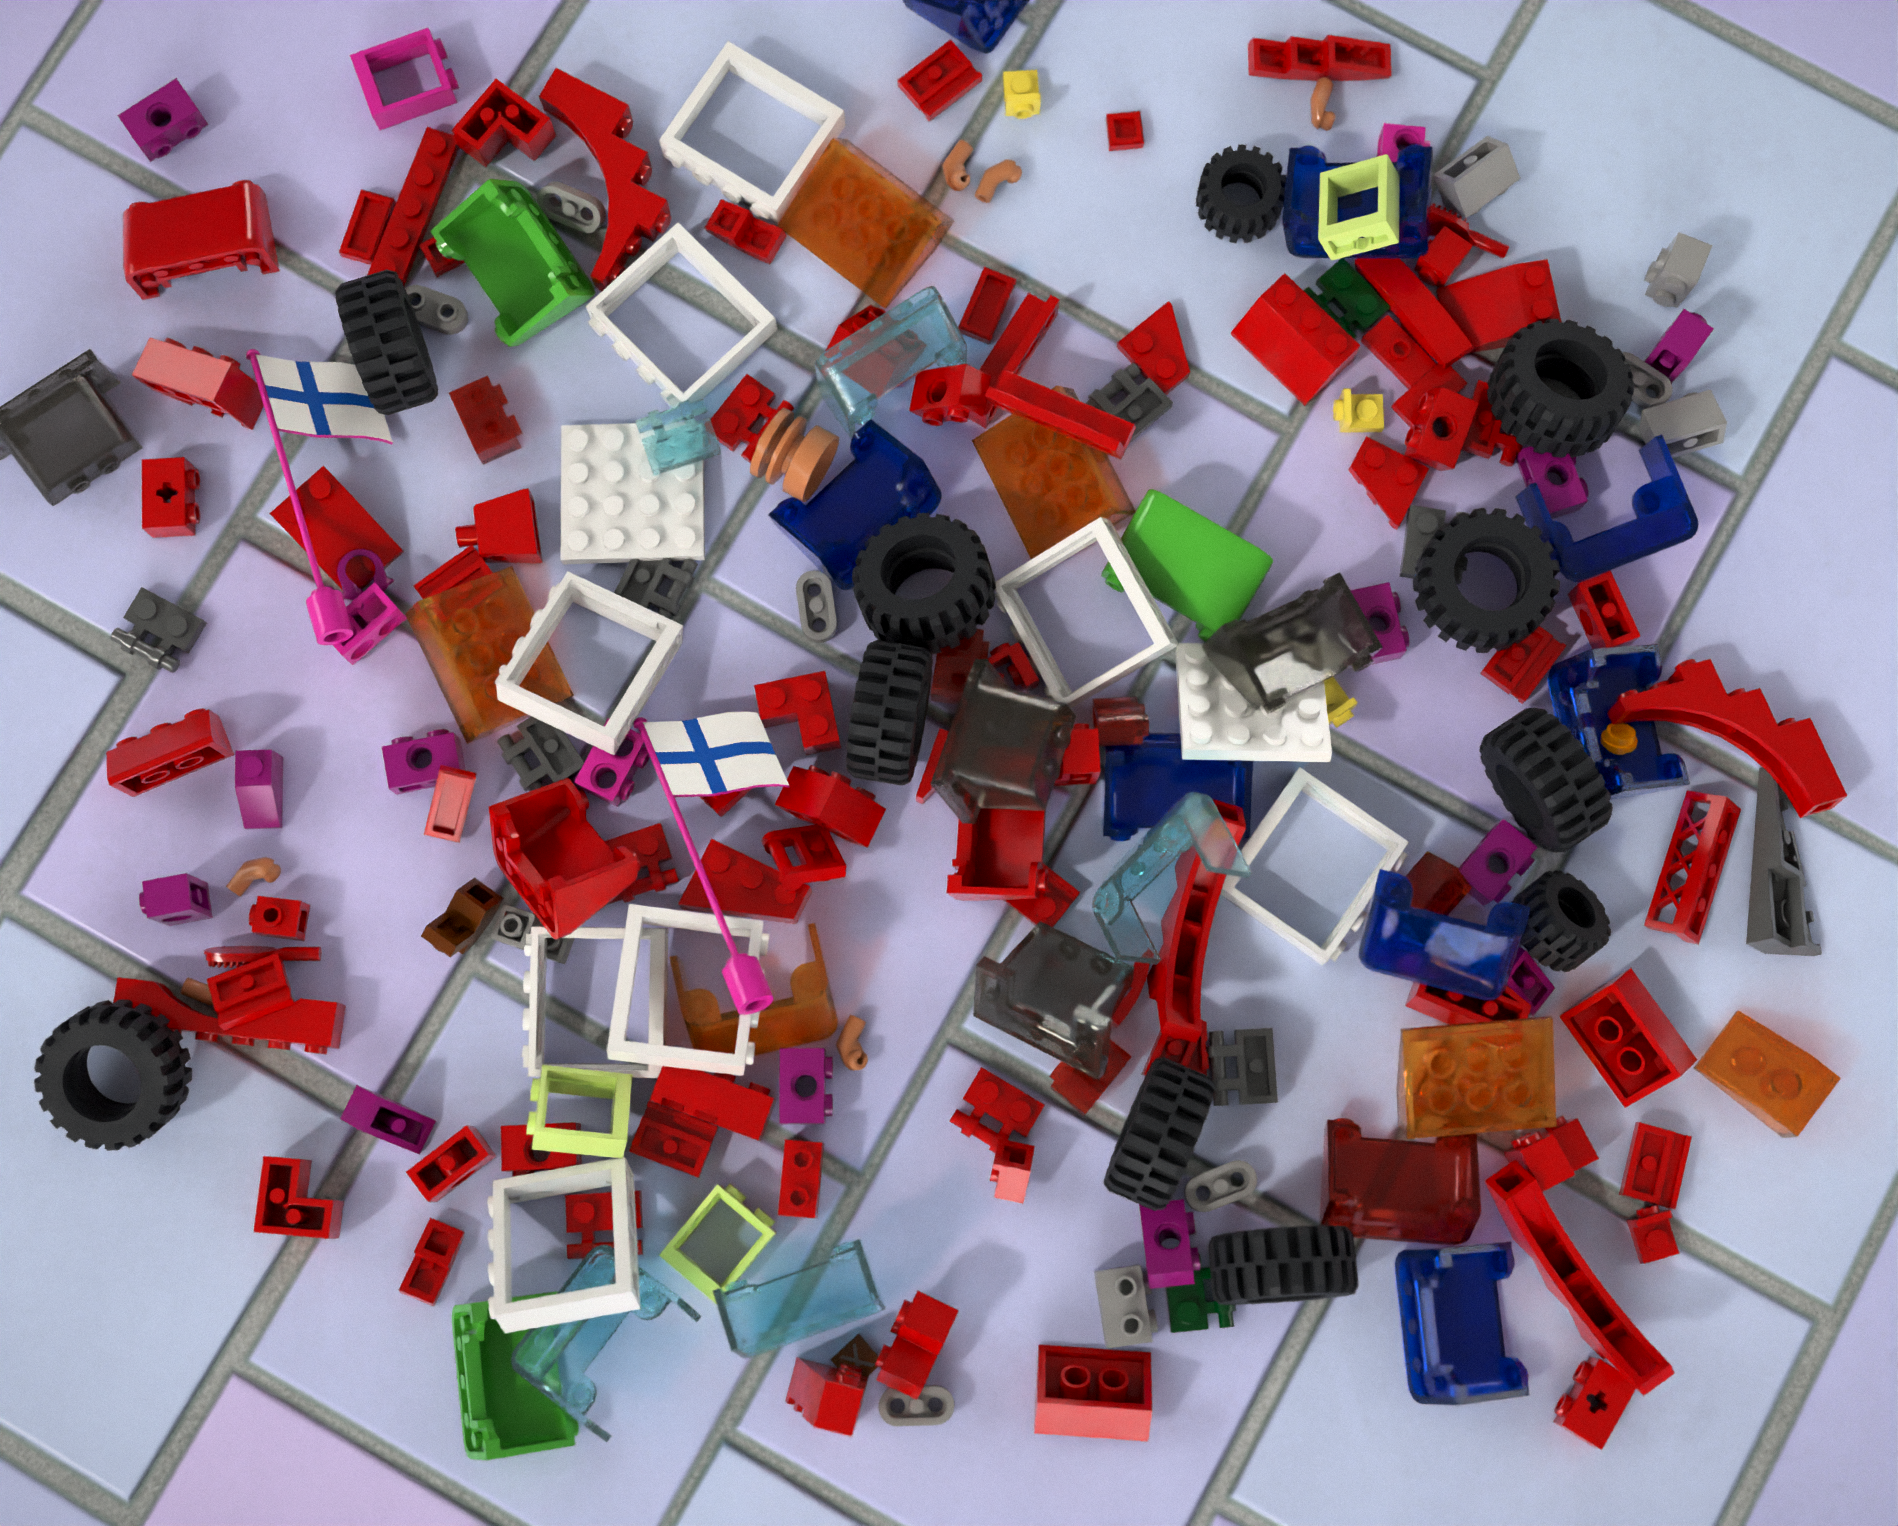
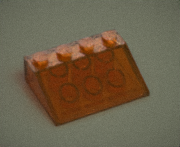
M832 138L777 226L883 308H888L933 254L954 223V220L849 140Z
M1058 385L1052 388V390L1079 401L1074 389ZM1014 414L972 440L1031 559L1100 517L1111 520L1114 526L1136 512L1109 457L1104 452Z
M512 566L417 601L405 613L467 744L530 717V715L498 701L497 688L494 684L499 676V668L502 665H508L512 659V651L517 640L521 636L526 637L530 631V623L535 614ZM547 641L519 687L558 704L571 698L574 694Z
M1547 1016L1401 1029L1396 1093L1398 1125L1406 1138L1415 1139L1556 1127L1553 1018Z

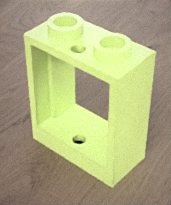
M1387 154L1320 173L1318 240L1331 261L1399 243L1400 176ZM1378 186V212L1337 223L1338 197Z
M542 1065L540 1079H532L530 1101L537 1102L536 1112L529 1111L526 1134L533 1135L532 1149L623 1158L628 1134L632 1074ZM548 1092L613 1099L610 1134L545 1127Z
M717 1184L659 1254L662 1259L715 1304L723 1300L777 1234L771 1228L775 1221L760 1208L752 1212L743 1204L747 1197L731 1184L726 1188ZM720 1199L762 1233L761 1237L722 1284L680 1250Z

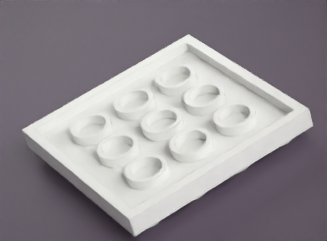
M702 421L561 425L562 564L630 562L631 559L655 561L662 560L663 558H671L672 561H684L685 559L705 560L704 425Z
M1178 643L1175 655L1182 759L1331 761L1332 747L1320 646L1217 644V646L1203 643Z

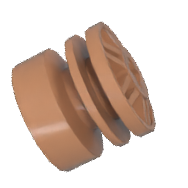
M783 408L763 431L752 457L750 474L758 478H762L766 474L765 481L772 485L785 474L783 491L802 502H807L818 489L832 464L839 445V436L817 425L804 436L807 419L799 416L794 420V412Z

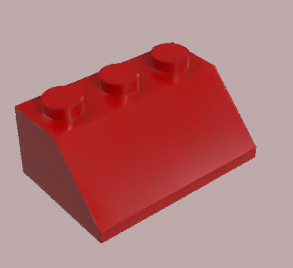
M1286 273L1257 299L1231 331V335L1304 406L1355 359L1361 346Z
M196 709L185 714V719L174 724H159L150 730V734L141 738L129 737L119 741L116 744L117 748L106 752L107 780L109 785L131 797H135L233 756L234 753L220 717L210 709Z
M1632 968L1605 983L1559 1016L1624 1108L1679 1078L1697 1061L1695 1055Z
M1039 1344L1035 1393V1434L1148 1441L1152 1417L1151 1352Z

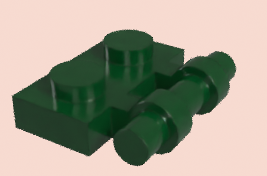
M1341 258L1317 279L1315 285L1323 292L1322 294L1317 295L1310 287L1303 290L1354 340L1357 336L1349 329L1350 326L1354 324L1364 333L1390 309V306L1344 258ZM1333 302L1344 316L1339 318L1327 305Z
M1200 1253L1201 1270L1193 1271L1195 1284L1165 1287L1170 1333L1209 1329L1207 1314L1218 1313L1220 1328L1234 1327L1233 1311H1236V1305L1218 1304L1216 1301H1205L1203 1280L1211 1279L1210 1267L1202 1268Z

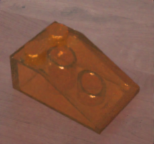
M1739 1010L1734 1013L1694 1066L1697 1072L1782 1138L1798 1137L1841 1079L1811 1054Z

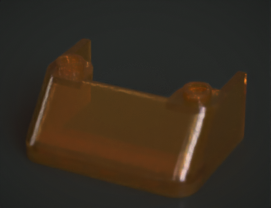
M815 923L808 924L816 961L801 964L793 971L790 979L793 997L773 1001L768 1007L759 1012L758 1027L750 1028L748 1042H756L754 1057L780 1051V1048H794L827 1040L837 1031V1011L819 932ZM677 955L669 957L681 1013L692 1048L735 1054L740 1018L738 1011L735 1010L721 1014L718 1001L710 991L706 989L689 990L683 961Z

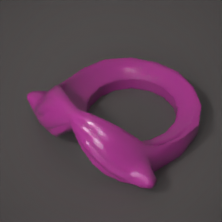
M352 550L342 557L337 567L338 579L343 589V599L354 600L363 593V590L358 588L348 578L345 571L347 563L355 556H365L372 560L375 565L374 582L383 592L394 582L392 578L387 577L379 556L371 550Z

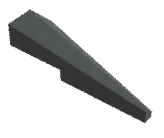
M1762 767L1759 768L1746 944L1764 954L1822 955L1820 944L1812 942L1808 924L1815 920L1812 911H1805L1803 887L1806 886L1794 831L1786 830L1782 812L1788 809L1786 799H1779L1778 783Z

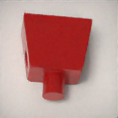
M529 488L473 506L475 524L455 528L459 548L478 545L479 554L485 562L543 563L535 500Z

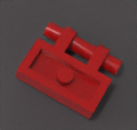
M746 373L706 424L704 430L733 452L741 441L748 446L741 456L751 463L756 445L771 420L781 409L786 408L793 411L795 408L786 400H783L777 409L771 408L770 404L776 398L775 393ZM760 417L767 421L757 434L750 431Z
M1478 380L1471 399L1479 402L1461 450L1489 459L1494 447L1503 451L1500 464L1512 467L1516 455L1521 452L1523 446L1516 442V437L1513 434L1505 435L1499 433L1502 422L1501 420L1496 421L1491 411L1492 405L1489 404L1487 397L1488 384Z
M661 823L604 841L613 852L615 848L625 846L629 851L633 850L639 859L641 869L648 867L650 874L648 877L634 881L611 900L609 904L621 900L626 903L635 900L636 895L655 890L657 893L666 890L667 885L679 882L675 868L661 872L659 863L673 859Z
M981 1067L962 1099L975 1108L970 1116L956 1109L949 1122L961 1128L960 1133L970 1138L973 1135L991 1146L989 1150L995 1153L998 1138L1008 1140L1013 1130L1027 1137L1045 1105ZM984 1113L1003 1124L999 1133L979 1122Z
M638 1190L635 1191L636 1228H643L642 1192ZM612 1192L565 1195L566 1232L582 1233V1242L580 1244H567V1259H582V1262H594L595 1258L615 1257L614 1241L595 1243V1231L613 1230ZM637 1240L638 1255H643V1240Z

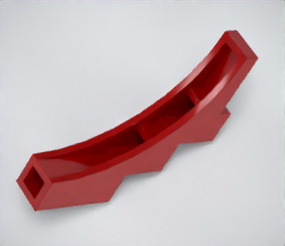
M555 68L539 95L542 107L546 113L565 124L585 143L598 162L606 182L609 199L608 227L601 254L591 273L595 288L603 291L625 271L624 265L630 256L634 257L642 244L641 236L654 242L659 233H665L672 216L670 215L666 199L641 187L645 186L652 174V166L647 151L623 140L627 138L633 127L629 105Z
M1689 659L1675 666V672L1666 681L1656 683L1647 691L1640 693L1633 689L1620 694L1616 698L1617 702L1607 712L1613 725L1635 721H1667L1692 726L1721 737L1747 753L1772 776L1786 793L1800 818L1830 810L1848 796L1811 718L1795 721V718H1788L1777 723L1761 688L1747 692L1744 688H1740L1727 694L1711 659L1696 662L1695 659Z
M1209 797L1175 865L1177 889L1161 920L1163 945L1147 975L1149 998L1157 1001L1161 1033L1167 1034L1174 1039H1184L1194 1043L1197 1042L1202 1032L1200 1013L1201 985L1209 934L1227 872L1246 830L1243 808Z
M1513 1160L1486 1179L1485 1183L1512 1239L1534 1260L1547 1289L1569 1310L1582 1339L1603 1360L1607 1358L1643 1396L1673 1376L1675 1373L1671 1364L1631 1322L1578 1252L1548 1204L1536 1179L1516 1160Z

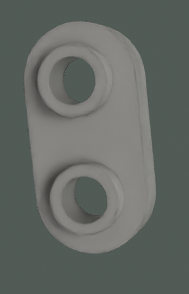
M556 181L548 183L538 192L537 203L547 218L583 233L594 232L605 221L606 211L604 205L592 195ZM555 194L561 197L562 203L557 201ZM586 207L592 211L593 216L588 214Z
M412 285L405 288L410 302L416 297L421 298V302L413 306L419 325L447 335L457 334L466 327L468 313L459 299L421 285ZM445 310H454L452 316L443 317Z
M1622 352L1625 356L1624 364L1629 363L1633 375L1631 378L1634 382L1632 401L1644 409L1656 403H1666L1672 395L1670 380L1635 355ZM1646 389H1652L1656 393V397H1649L1646 394Z
M816 570L808 571L800 576L796 584L801 628L808 640L815 643H824L829 641L837 630L832 585L828 576L823 572ZM813 586H817L821 589V593L818 596H811L808 594V590ZM818 620L826 623V627L822 631H816L813 628V624Z
M1237 1160L1196 1175L1185 1185V1201L1195 1211L1209 1212L1247 1197L1254 1191L1257 1185L1256 1172L1247 1162ZM1235 1172L1243 1176V1183L1239 1187L1233 1186L1230 1181L1231 1175ZM1200 1186H1205L1209 1190V1197L1204 1201L1199 1200L1196 1196V1190Z
M924 1385L917 1400L893 1388H889L882 1394L879 1401V1413L882 1419L892 1426L940 1425L948 1421L954 1411L952 1394L946 1388L939 1385ZM934 1397L941 1399L943 1402L941 1410L937 1412L930 1410L928 1407L929 1400ZM896 1398L902 1399L905 1403V1409L900 1413L894 1412L890 1406L892 1400Z

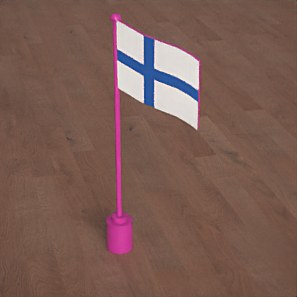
M250 349L246 353V359L251 360L317 589L311 592V596L306 599V606L315 637L320 645L339 644L353 636L352 626L342 593L338 590H333L332 587H324L279 431L316 438H365L392 444L393 441L385 415L375 410L367 391L364 389L355 365L342 362L290 361L262 356L256 349Z
M725 712L685 721L647 722L645 718L639 717L633 723L634 728L640 731L732 956L727 960V965L722 969V974L736 1009L741 1015L761 1011L773 1002L772 992L757 957L748 956L746 953H738L675 797L717 796L757 787H789L788 781L757 712Z

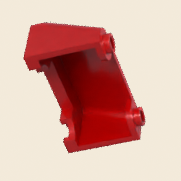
M240 180L234 182L232 186L151 203L135 202L130 204L129 208L123 212V269L125 279L142 300L160 297L159 285L162 284L164 288L172 287L171 279L237 266L240 272L248 271L247 265H256L260 267L263 275L280 271L266 194L260 186L253 184L252 181Z
M956 746L954 765L961 766V779H957V787L960 788L957 853L956 859H952V867L958 870V872L947 876L946 893L959 901L1038 899L1041 892H1046L1048 887V871L1043 869L1047 781L1052 782L1054 778L1053 759H1048L1046 751L1039 748Z
M569 778L489 806L492 845L497 864L545 929L556 940L573 933L636 881L637 872L641 869L639 859L633 850L629 851L625 846L615 848L613 852L586 820V810L589 809L588 798L582 789L578 790Z

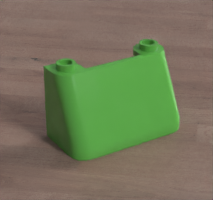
M488 179L430 231L437 241L436 246L443 256L448 259L464 260L500 313L494 321L496 326L495 333L509 347L519 346L595 295V288L534 197L519 182Z
M1153 489L1147 491L1121 537L1124 546L1153 598L1196 622L1195 627L1199 631L1198 637L1214 646L1228 642L1273 564V559L1260 548L1169 496ZM1108 561L1101 576L1106 579L1105 583L1118 592H1124L1121 582Z
M559 1291L517 1296L512 1297V1302L560 1293ZM489 1300L455 1305L452 1310V1331L463 1442L468 1458L487 1461L575 1446V1436L578 1435L579 1430L578 1420L575 1413H570L569 1409L566 1406H562L554 1335V1330H558L561 1323L504 1333L496 1318L492 1319L490 1316Z

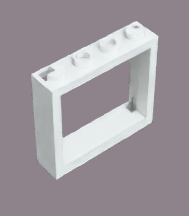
M727 41L661 136L659 142L663 157L672 161L674 167H685L692 172L694 178L700 183L707 186L710 183L721 189V193L734 203L741 201L751 207L750 210L758 218L763 216L779 224L846 126L845 113L843 109ZM728 71L821 126L773 197L681 142V139Z
M679 222L586 306L590 316L588 323L592 329L601 337L606 334L614 342L612 347L616 353L625 361L630 358L638 366L636 371L640 377L649 385L655 382L663 390L660 395L665 402L673 409L679 406L686 414L777 331L775 317ZM678 252L755 326L684 393L608 318L615 309Z
M1098 518L995 581V596L998 600L996 604L1003 613H1008L1013 622L1010 628L1014 637L1020 644H1025L1030 654L1027 658L1037 675L1041 674L1047 685L1044 688L1046 696L1050 697L1053 704L1058 705L1059 709L1073 708L1179 645L1109 519ZM1098 541L1154 644L1072 692L1017 589Z
M567 572L556 587L552 586L548 595V603L544 609H538L535 612L530 623L531 629L526 637L521 636L517 640L512 651L513 657L509 664L502 665L499 668V676L494 682L497 688V699L615 755L635 719H637L680 648L683 640V625L573 573ZM572 602L657 641L605 727L519 687Z
M1299 767L1229 867L1220 895L1323 965L1329 959L1336 961L1341 952L1344 951L1347 943L1343 941V938L1349 929L1356 932L1368 915L1363 909L1370 899L1376 902L1385 891L1388 884L1383 880L1390 869L1397 872L1402 866L1403 861L1408 856L1403 850L1409 842ZM1300 791H1303L1387 849L1385 855L1321 947L1235 888L1241 876Z
M629 904L609 1032L607 1058L610 1060L744 1076L745 1064L753 1065L756 1043L748 1042L750 1028L758 1027L760 1011L748 1015L740 1014L735 1054L626 1041L643 924L722 934L717 919L713 914ZM724 916L731 935L750 937L748 956H756L758 961L759 955L767 956L769 934L762 933L764 921Z
M544 926L531 927V934H526V945H524L525 956H530V971L524 972L523 980L524 993H530L529 1008H524L523 1030H529V1044L523 1045L522 1049L523 1067L528 1068V1077H540L542 1065L632 1074V1078H658L662 1068L659 1065L544 1063L547 938L553 937ZM579 927L570 935L562 938L624 939L625 927ZM642 928L641 939H650L648 1044L666 1046L669 928Z
M625 1156L623 1158H613L493 1180V1196H488V1210L490 1217L493 1218V1229L488 1230V1242L493 1252V1262L488 1265V1274L491 1285L494 1286V1296L489 1297L488 1304L491 1318H496L504 1333L641 1309L634 1174ZM611 1186L616 1284L512 1302L510 1204Z

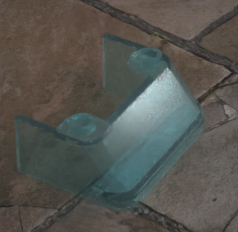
M926 287L825 351L815 362L819 394L845 432L852 438L856 435L855 423L861 425L872 419L876 414L874 409L878 405V399L934 363L938 366L967 364V344L936 287Z
M1198 792L1186 793L1112 867L1096 891L1092 902L1093 913L1116 959L1149 964H1158L1161 961L1132 901L1181 853L1188 851L1192 846L1196 849L1204 867L1209 872L1248 878L1252 874L1214 801L1209 795Z
M861 1240L846 1242L834 1247L835 1254L831 1255L827 1261L759 1285L748 1284L747 1279H742L726 1285V1292L720 1288L713 1290L731 1351L743 1359L754 1357L886 1309Z
M599 1245L593 1248L557 1294L616 1284L614 1248L609 1245ZM640 1267L641 1309L529 1329L515 1347L511 1357V1364L516 1373L606 1442L612 1436L586 1416V1413L596 1400L597 1389L595 1383L583 1373L629 1312H632L642 1320H652L660 1316L669 1303H671L696 1322L702 1317L680 1296Z

